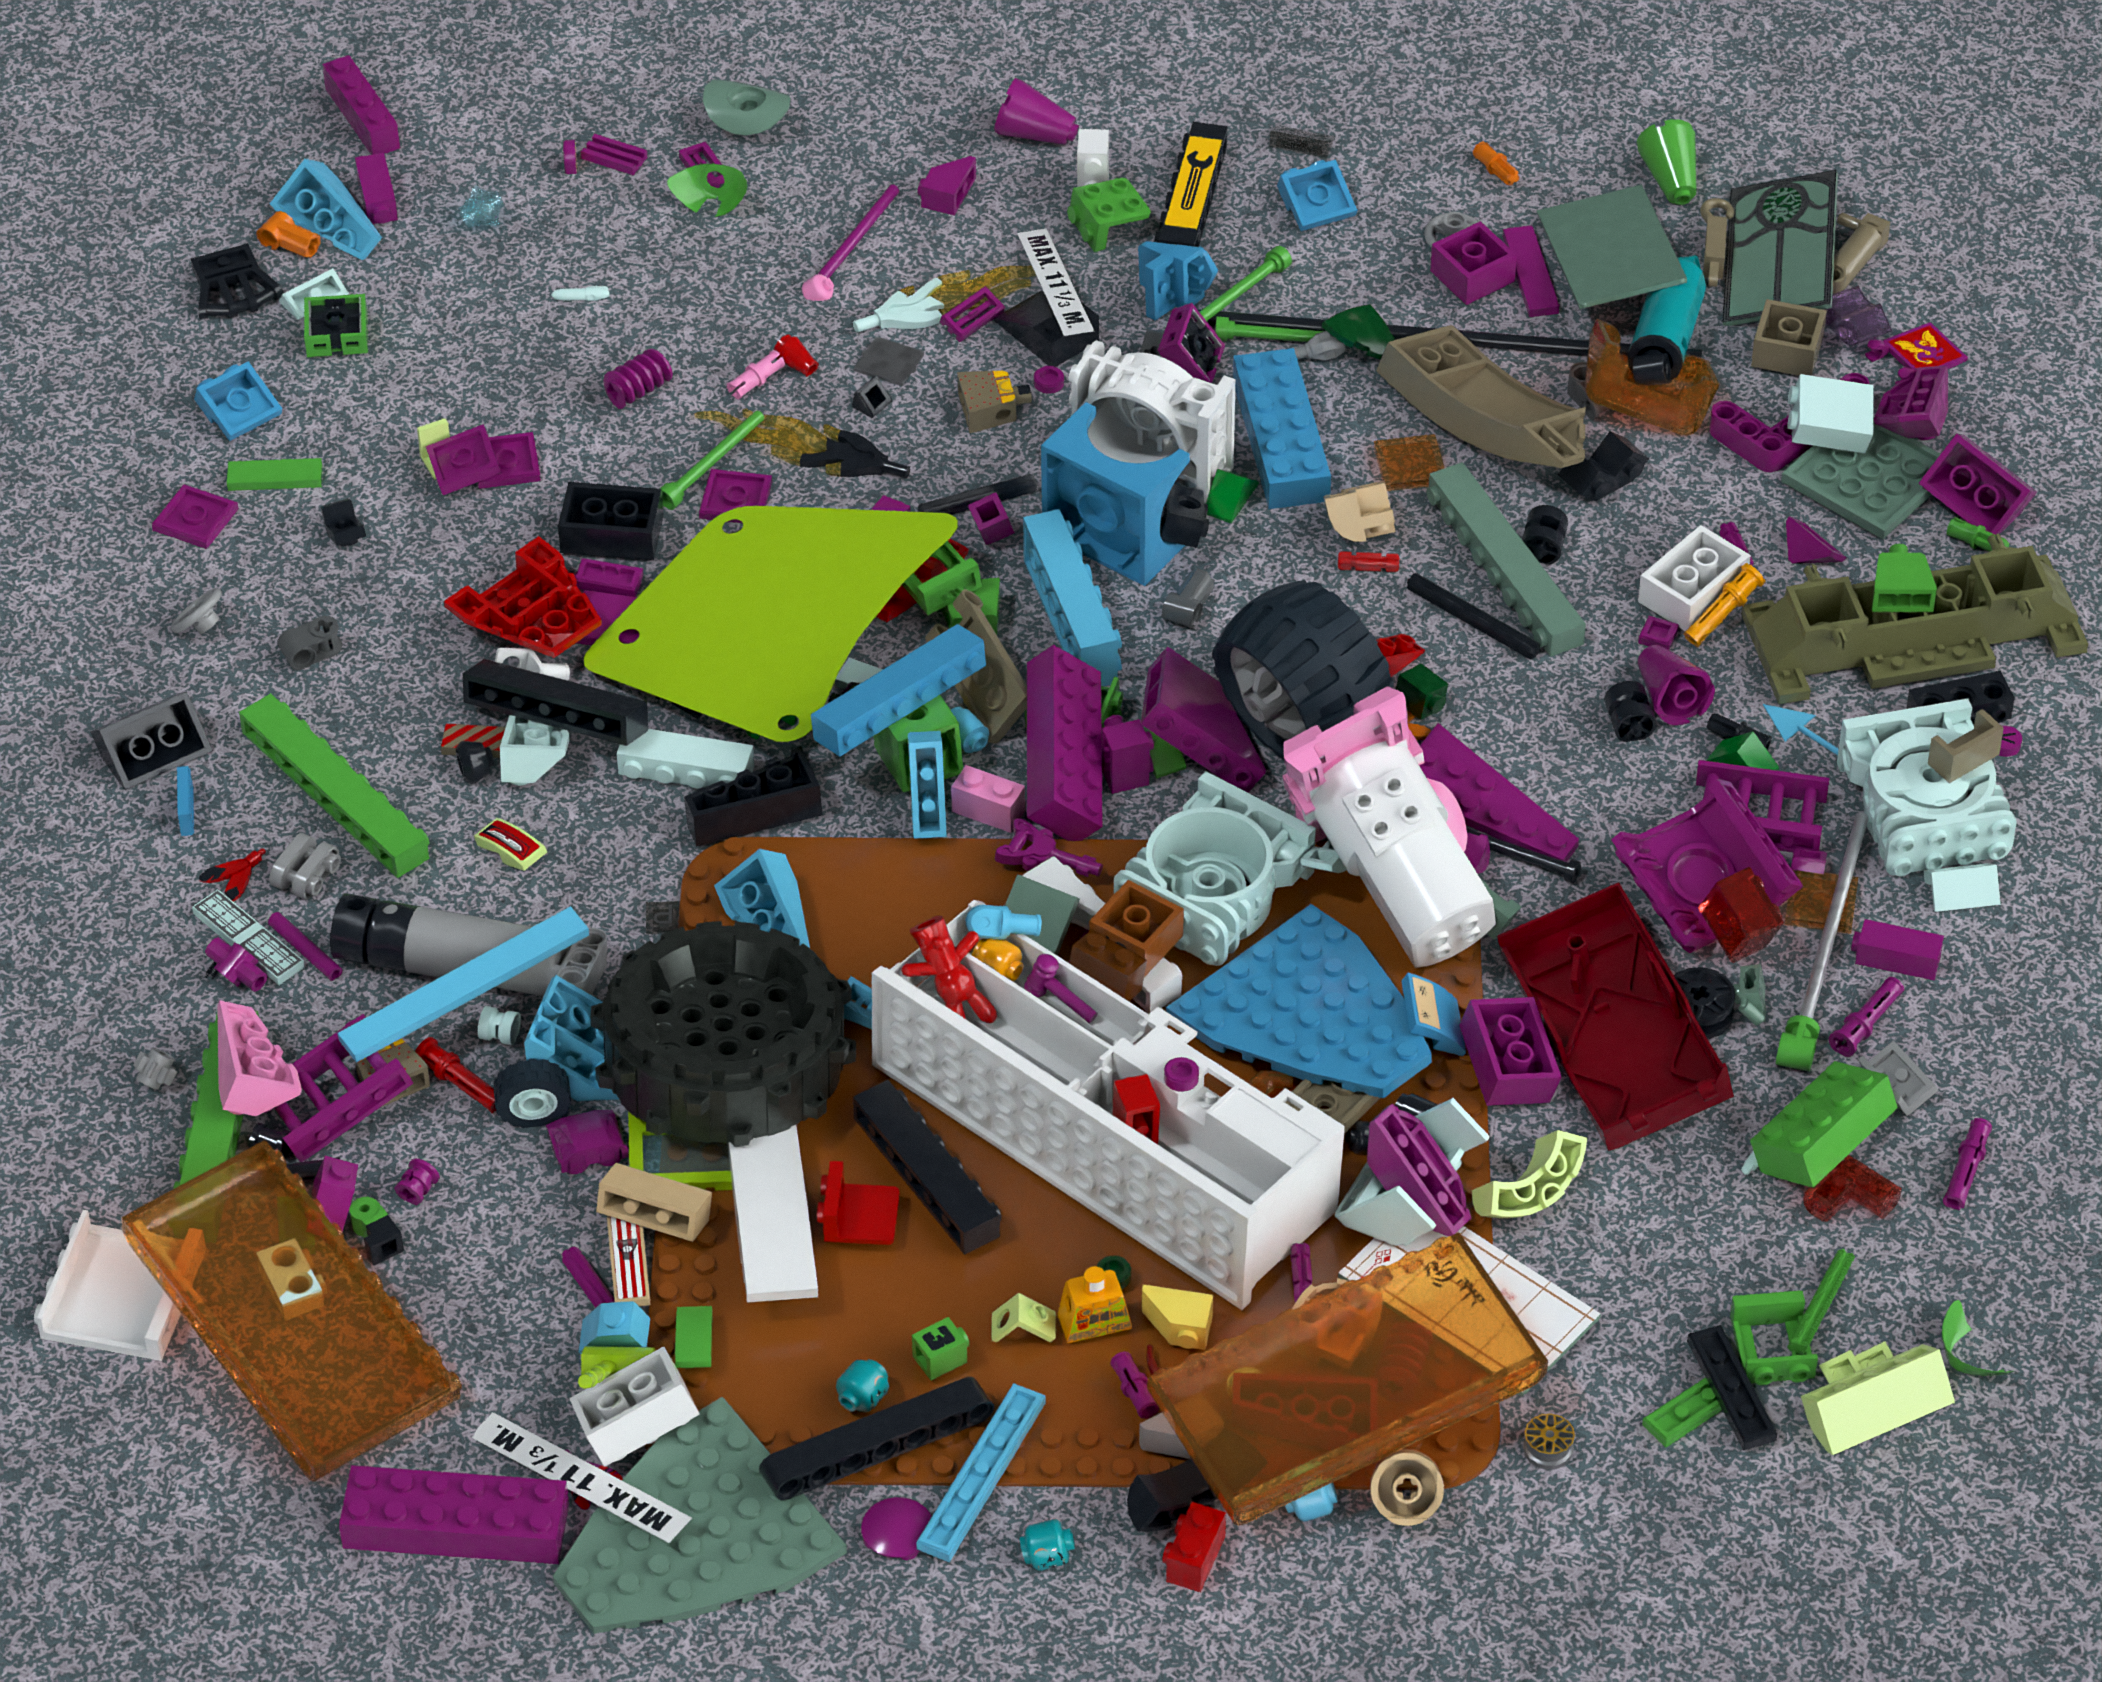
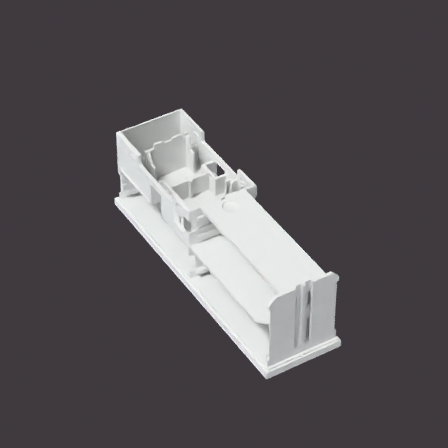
M973 900L964 911L947 924L949 935L955 947L969 932L965 921L968 912L975 906L986 905L985 903ZM1010 934L1006 938L1007 941L1018 946L1022 952L1021 962L1024 964V968L1016 981L1009 980L972 956L975 946L960 962L972 972L976 989L996 1009L997 1018L995 1022L990 1024L981 1021L966 1001L962 1002L966 1019L946 1007L945 1002L935 989V975H931L923 981L927 976L906 977L902 974V967L905 964L926 962L920 948L901 963L898 962L890 970L881 965L872 972V1065L1239 1309L1243 1310L1251 1302L1252 1288L1256 1285V1282L1280 1260L1283 1261L1291 1253V1246L1294 1243L1301 1244L1336 1212L1339 1200L1344 1125L1286 1088L1275 1098H1270L1189 1046L1188 1043L1197 1036V1031L1160 1007L1147 1014L1026 935ZM1050 954L1054 956L1059 963V968L1054 977L1098 1013L1097 1017L1090 1024L1049 990H1047L1043 997H1035L1025 990L1024 983L1039 955ZM1168 1025L1172 1026V1027L1175 1028L1176 1030L1180 1031L1182 1034L1179 1035V1034L1175 1033L1174 1031H1172L1171 1029H1169L1167 1026H1168ZM1178 1057L1189 1058L1198 1065L1199 1081L1196 1087L1185 1092L1174 1091L1167 1087L1164 1082V1067L1171 1059ZM1207 1073L1211 1074L1230 1086L1231 1089L1224 1096L1220 1097L1204 1086V1075ZM1148 1074L1160 1102L1158 1145L1112 1115L1114 1081ZM1286 1101H1289L1290 1103H1292L1293 1105L1297 1106V1107L1300 1108L1301 1110H1300V1111H1297L1296 1109L1292 1108L1291 1106H1289V1105L1286 1104L1285 1102H1286Z

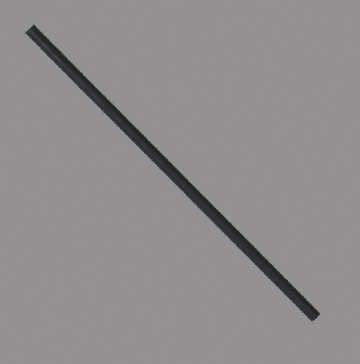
M1220 311L1207 321L1210 326H1216L1217 317H1229V321H1235V324L1326 331L1321 327L1326 319ZM1386 324L1394 340L1438 329ZM1458 330L1474 346L1484 348L1628 359L1627 355L1631 345L1626 343ZM1688 348L1684 364L1701 365L1702 349Z

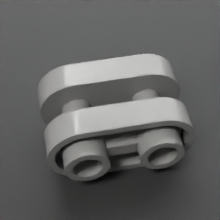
M299 833L275 861L270 872V884L283 891L287 890L292 884V893L295 896L309 900L312 895L316 896L319 894L323 881L330 873L334 874L338 870L341 863L338 848L326 842L320 843L316 848L317 842L314 837Z

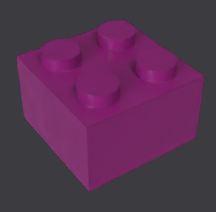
M1480 221L1433 243L1430 271L1465 305H1468L1515 282L1517 255Z

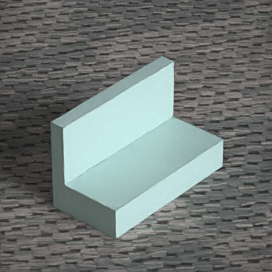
M1984 863L1924 870L1925 883L1931 885L1934 912L2001 905L1997 865Z

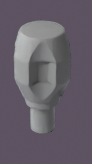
M1327 331L1317 333L1308 343H1304V346L1294 348L1297 360L1312 358L1328 361L1336 359L1346 351L1345 344Z

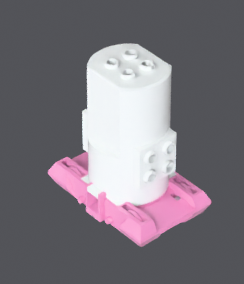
M1387 686L1357 702L1354 705V715L1322 732L1319 726L1315 725L1284 742V761L1287 773L1282 777L1285 789L1290 796L1289 800L1292 805L1295 804L1296 818L1316 828V843L1328 837L1347 871L1351 875L1360 876L1415 968L1436 964L1462 952L1481 939L1495 926L1493 899L1446 824L1448 812L1419 766L1424 763L1423 750L1408 727V713L1403 692Z

